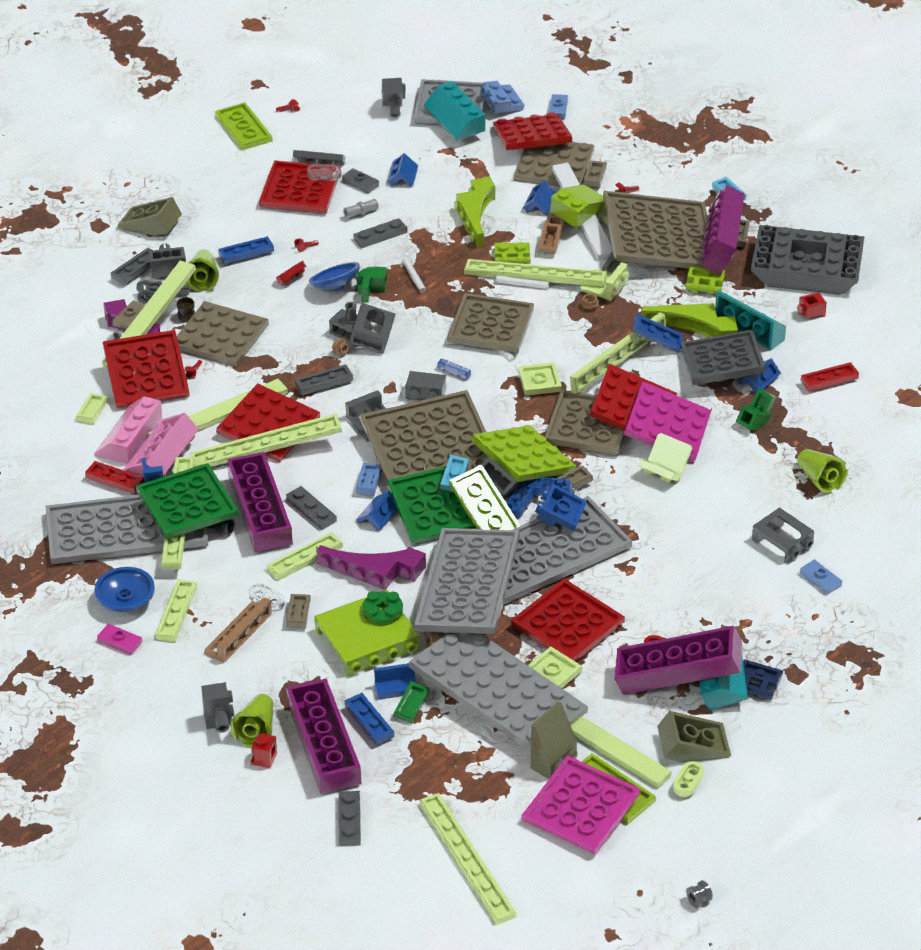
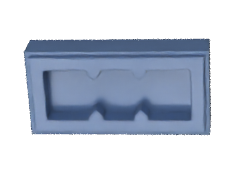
M552 94L549 113L554 112L561 119H565L568 95Z
M363 463L356 486L357 494L375 495L382 472L379 464Z
M815 559L800 568V574L826 594L842 586V580Z

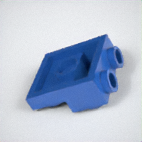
M552 484L549 490H544L540 498L543 502L540 501L535 509V512L538 513L536 518L552 527L558 523L574 531L587 501Z

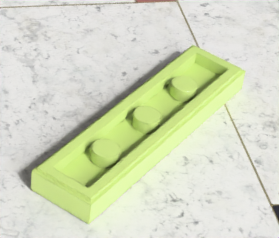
M330 532L269 563L267 570L279 581L316 562V550L320 545L339 550L343 548V542Z
M177 580L156 631V640L176 642L197 589V582Z

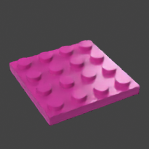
M642 381L624 435L650 446H654L656 438L660 433L692 446L688 462L694 464L711 410Z
M567 755L521 815L522 820L596 855L641 794L640 788Z

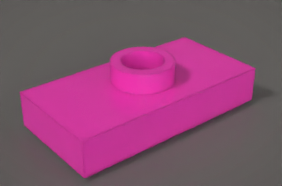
M107 624L97 635V641L132 655L142 643V637Z

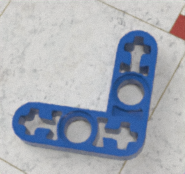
M542 477L522 481L506 504L515 518H517L524 512L534 496H542L544 490H549L552 484L572 493L573 488L570 480Z

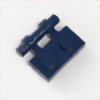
M744 659L747 692L755 694L761 699H773L774 691L768 690V688L777 690L783 677V670ZM750 683H754V684L761 685V686H760V687L753 686V685H750Z

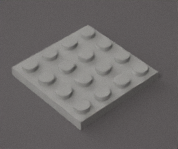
M421 79L414 113V123L441 125L425 109L424 103L438 85L450 82L449 80ZM453 81L483 112L485 99L480 93L483 82Z

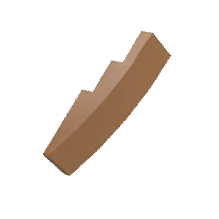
M551 212L548 214L544 224L539 251L556 253L566 221Z

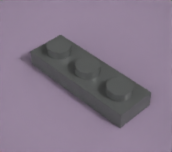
M293 150V157L297 159V162L307 163V160H312L315 164L330 162V165L340 166V163L345 164L346 157L343 154Z
M400 218L354 233L353 240L362 249L408 233L407 226Z
M146 248L110 273L111 278L125 285L150 268L148 251L152 249Z
M345 364L296 378L295 385L300 394L305 395L353 381V374Z
M302 486L286 494V500L321 530L337 522V516Z
M338 791L339 846L361 845L360 791Z

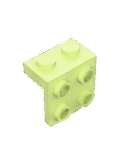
M621 262L613 273L607 272L604 287L581 285V291L612 301L629 278V272H627L628 264Z
M660 433L656 438L648 460L641 459L638 466L644 468L643 472L654 476L655 473L661 475L659 479L670 483L671 480L679 482L692 451V446Z

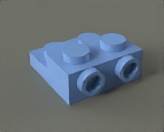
M498 81L483 82L480 93L494 113L524 109V103L510 84L500 85Z

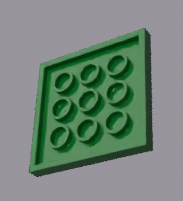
M208 463L136 486L137 493L166 540L239 516V510Z
M446 466L387 480L388 488L412 545L438 539L442 528L477 529L455 493L440 489Z

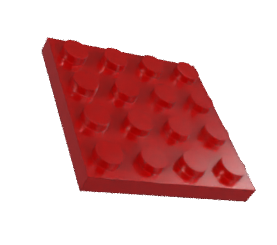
M554 112L542 116L534 114L525 118L518 116L509 120L501 118L492 122L493 129L506 151L573 142L571 133L559 115Z
M274 160L259 199V206L327 213L341 173V167Z
M175 330L102 341L116 408L127 407L144 396L160 401L190 396Z
M609 364L589 416L625 431L642 381L674 395L678 393Z
M257 383L218 425L216 433L235 441L320 418V412ZM295 445L266 452L265 455L280 463Z
M564 578L511 619V626L544 648L548 649L551 646L576 662L625 622V616Z

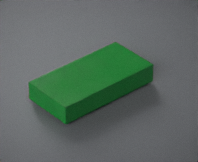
M411 681L396 707L393 717L413 724L430 692V688Z

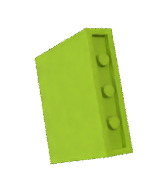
M365 597L315 615V631L318 635L324 634L344 664L347 677L420 650L419 634L415 631V628L404 613L399 620L398 618L393 620V623L390 625H374L370 623V619L363 616L362 605L363 601L367 598Z

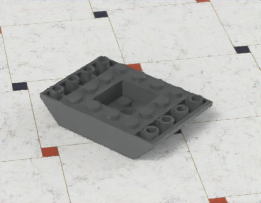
M759 225L751 271L767 287L839 295L858 283L865 236Z

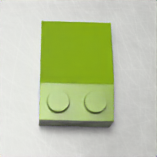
M584 184L565 187L551 196L550 212L578 228L605 207L603 195Z

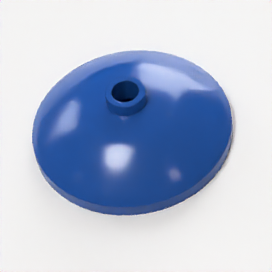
M348 262L327 268L313 275L309 279V283L311 286L319 289L341 290L345 288V284L352 281L360 270V264L358 262Z
M118 567L100 576L95 584L94 592L96 600L103 607L117 612H129L141 608L152 599L155 585L153 578L142 569Z

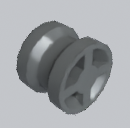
M704 880L697 882L696 886H690L686 889L687 898L695 908L700 907L704 901L709 902L713 899V892Z

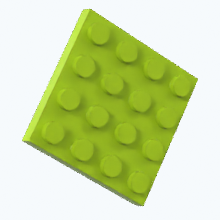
M530 425L473 434L471 439L478 448L517 482L566 474L576 468V465L567 456L563 455L557 447L546 441V438L541 436Z

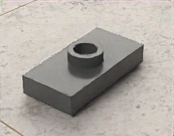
M354 168L342 176V181L366 193H370L379 186V180Z

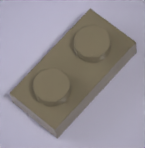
M590 160L583 184L600 188L607 169V162Z
M740 220L737 247L746 246L750 225L749 220Z

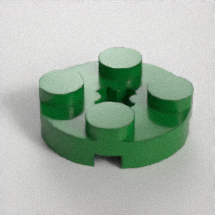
M371 591L363 601V616L370 619V623L374 625H390L393 623V620L397 618L399 620L403 614V602L399 598V594L394 591Z

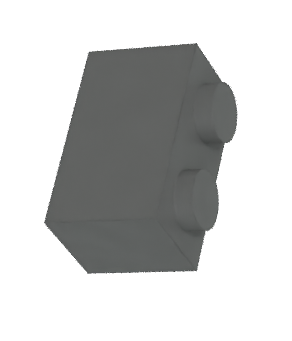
M410 371L405 385L406 399L421 401L445 395L446 375Z

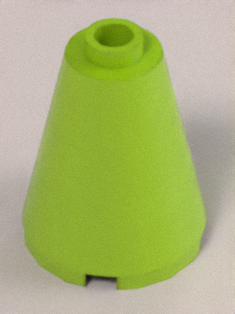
M206 249L199 250L188 262L195 265L196 270L188 279L186 285L195 291L201 292V290H211L217 284L219 272L212 253Z
M805 449L798 455L797 462L817 489L823 493H832L831 490L839 489L845 482L848 470L845 466L846 462L841 458L810 449Z
M266 694L256 695L232 719L231 733L236 740L239 739L243 742L242 745L252 747L253 741H256L260 733L272 735L274 702L270 696Z

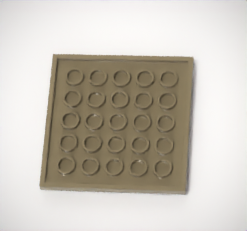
M604 191L603 201L615 261L687 269L690 267H701L702 259L700 257L703 252L702 246L705 242L703 239L707 232L705 228L708 223L705 202Z
M468 390L360 415L361 423L386 482L390 479L447 466L450 455L469 459L466 472L480 466L488 457L471 441L473 434L486 432Z

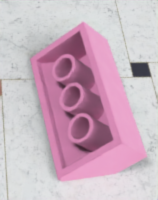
M144 396L129 405L95 451V455L128 464L148 438V432L153 431L163 418L161 401Z
M186 413L162 419L123 470L144 477L142 458H146L147 468L162 466L163 476L165 477L168 469L174 466L175 457L185 452V447L194 440L199 428Z

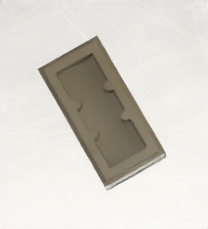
M133 300L113 319V325L127 330L145 304Z
M582 465L557 479L570 480L574 491L592 482L593 475Z
M290 595L286 627L306 628L311 595Z

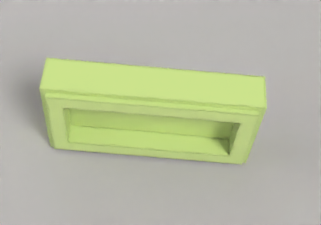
M90 393L77 413L76 421L94 425L107 404L108 397Z

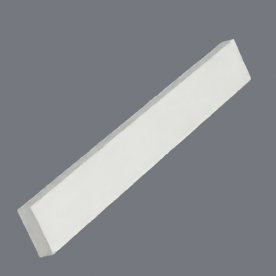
M569 163L552 166V171L561 189L580 185ZM593 215L580 226L597 259L609 258L612 254V246L596 215Z

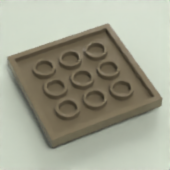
M570 142L524 148L514 174V181L539 184L545 180L549 186L560 187L552 171V166L569 163L579 184L582 185L589 162L594 153L595 145Z
M464 293L449 331L447 343L519 353L534 311V303Z
M204 301L177 335L180 351L237 367L267 328L269 319Z
M561 389L545 438L552 445L618 456L625 435L623 430L589 416L597 395L580 392L575 394Z

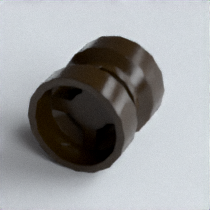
M183 297L178 299L176 303L178 309L177 316L181 322H188L195 313V304L192 298Z

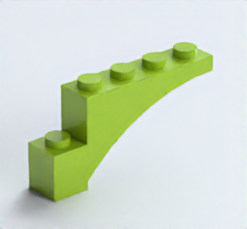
M490 176L470 180L468 192L456 194V201H454L455 211L459 212L460 220L464 222L467 232L469 231L471 241L476 244L477 248L484 247V232L480 223L481 217L489 203L495 200V184Z
M714 303L642 306V316L648 319L653 318L658 313L665 314L666 326L690 330L706 337L738 332L735 316L717 317Z

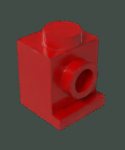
M819 292L799 297V305H797L798 314L804 315L806 319L819 315L825 317L827 302Z
M263 733L257 736L256 741H253L251 753H254L250 761L252 765L271 769L277 756L276 736Z

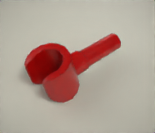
M292 99L288 104L276 107V111L292 109L293 112H298L300 110L297 100Z
M618 182L615 186L619 189L614 191L626 193L627 191L639 190V186L625 187L622 183Z
M301 238L294 240V245L299 252L305 251V247L319 244L318 240L304 242Z
M198 360L193 367H185L186 377H196L197 369L202 364L201 360Z

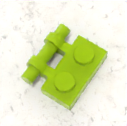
M529 242L494 243L495 261L519 264L531 263Z
M690 267L685 289L696 293L698 291L708 292V294L714 295L717 290L722 291V287L719 286H723L725 270L719 275L705 268Z

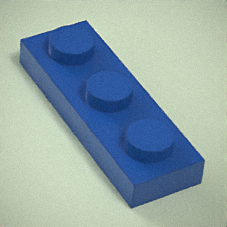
M268 236L218 249V254L224 264L274 252V246Z
M638 314L634 317L633 333L673 351L679 352L682 350V333Z
M363 693L344 700L347 710L376 745L394 737V730Z

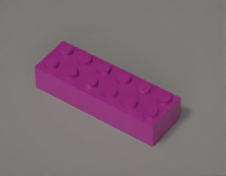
M725 185L723 190L720 189L718 191L716 202H712L709 207L708 223L705 228L707 232L703 239L705 242L702 246L703 252L700 257L702 259L701 267L719 275L722 274L736 250L744 200L743 192L728 185Z
M265 452L227 459L228 477L254 552L293 545L292 527Z
M733 625L617 648L614 680L622 694L625 695L740 673L742 640Z
M327 678L286 687L287 705L320 794L362 784L361 766Z

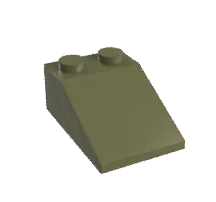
M169 197L132 206L117 226L121 229L152 236L166 235L171 231L173 225L178 222L182 213L174 198Z
M559 701L531 725V769L547 779L553 775L567 755L575 759L578 755L577 740L562 703Z
M669 710L657 726L665 759L690 762L729 758L731 756L724 725L721 722Z

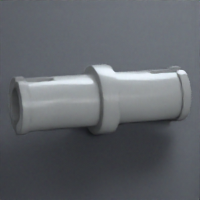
M376 199L366 202L360 201L356 205L343 208V213L346 218L355 215H365L366 212L377 210L379 205Z

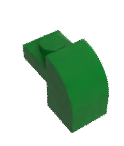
M372 266L358 272L356 282L358 295H361V302H369L371 291L385 292L387 267Z
M758 388L751 405L742 406L735 422L749 430H759L771 418L772 413H770L776 396L764 389Z

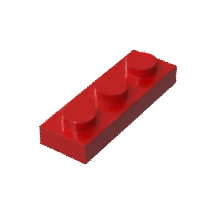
M851 362L803 374L800 381L810 392L859 379V372Z
M94 461L85 471V478L132 494L137 493V485L144 483V477L98 461Z

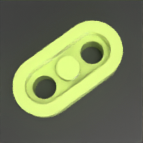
M690 761L683 765L674 780L673 790L676 795L689 797L695 792L704 774V768L700 763Z

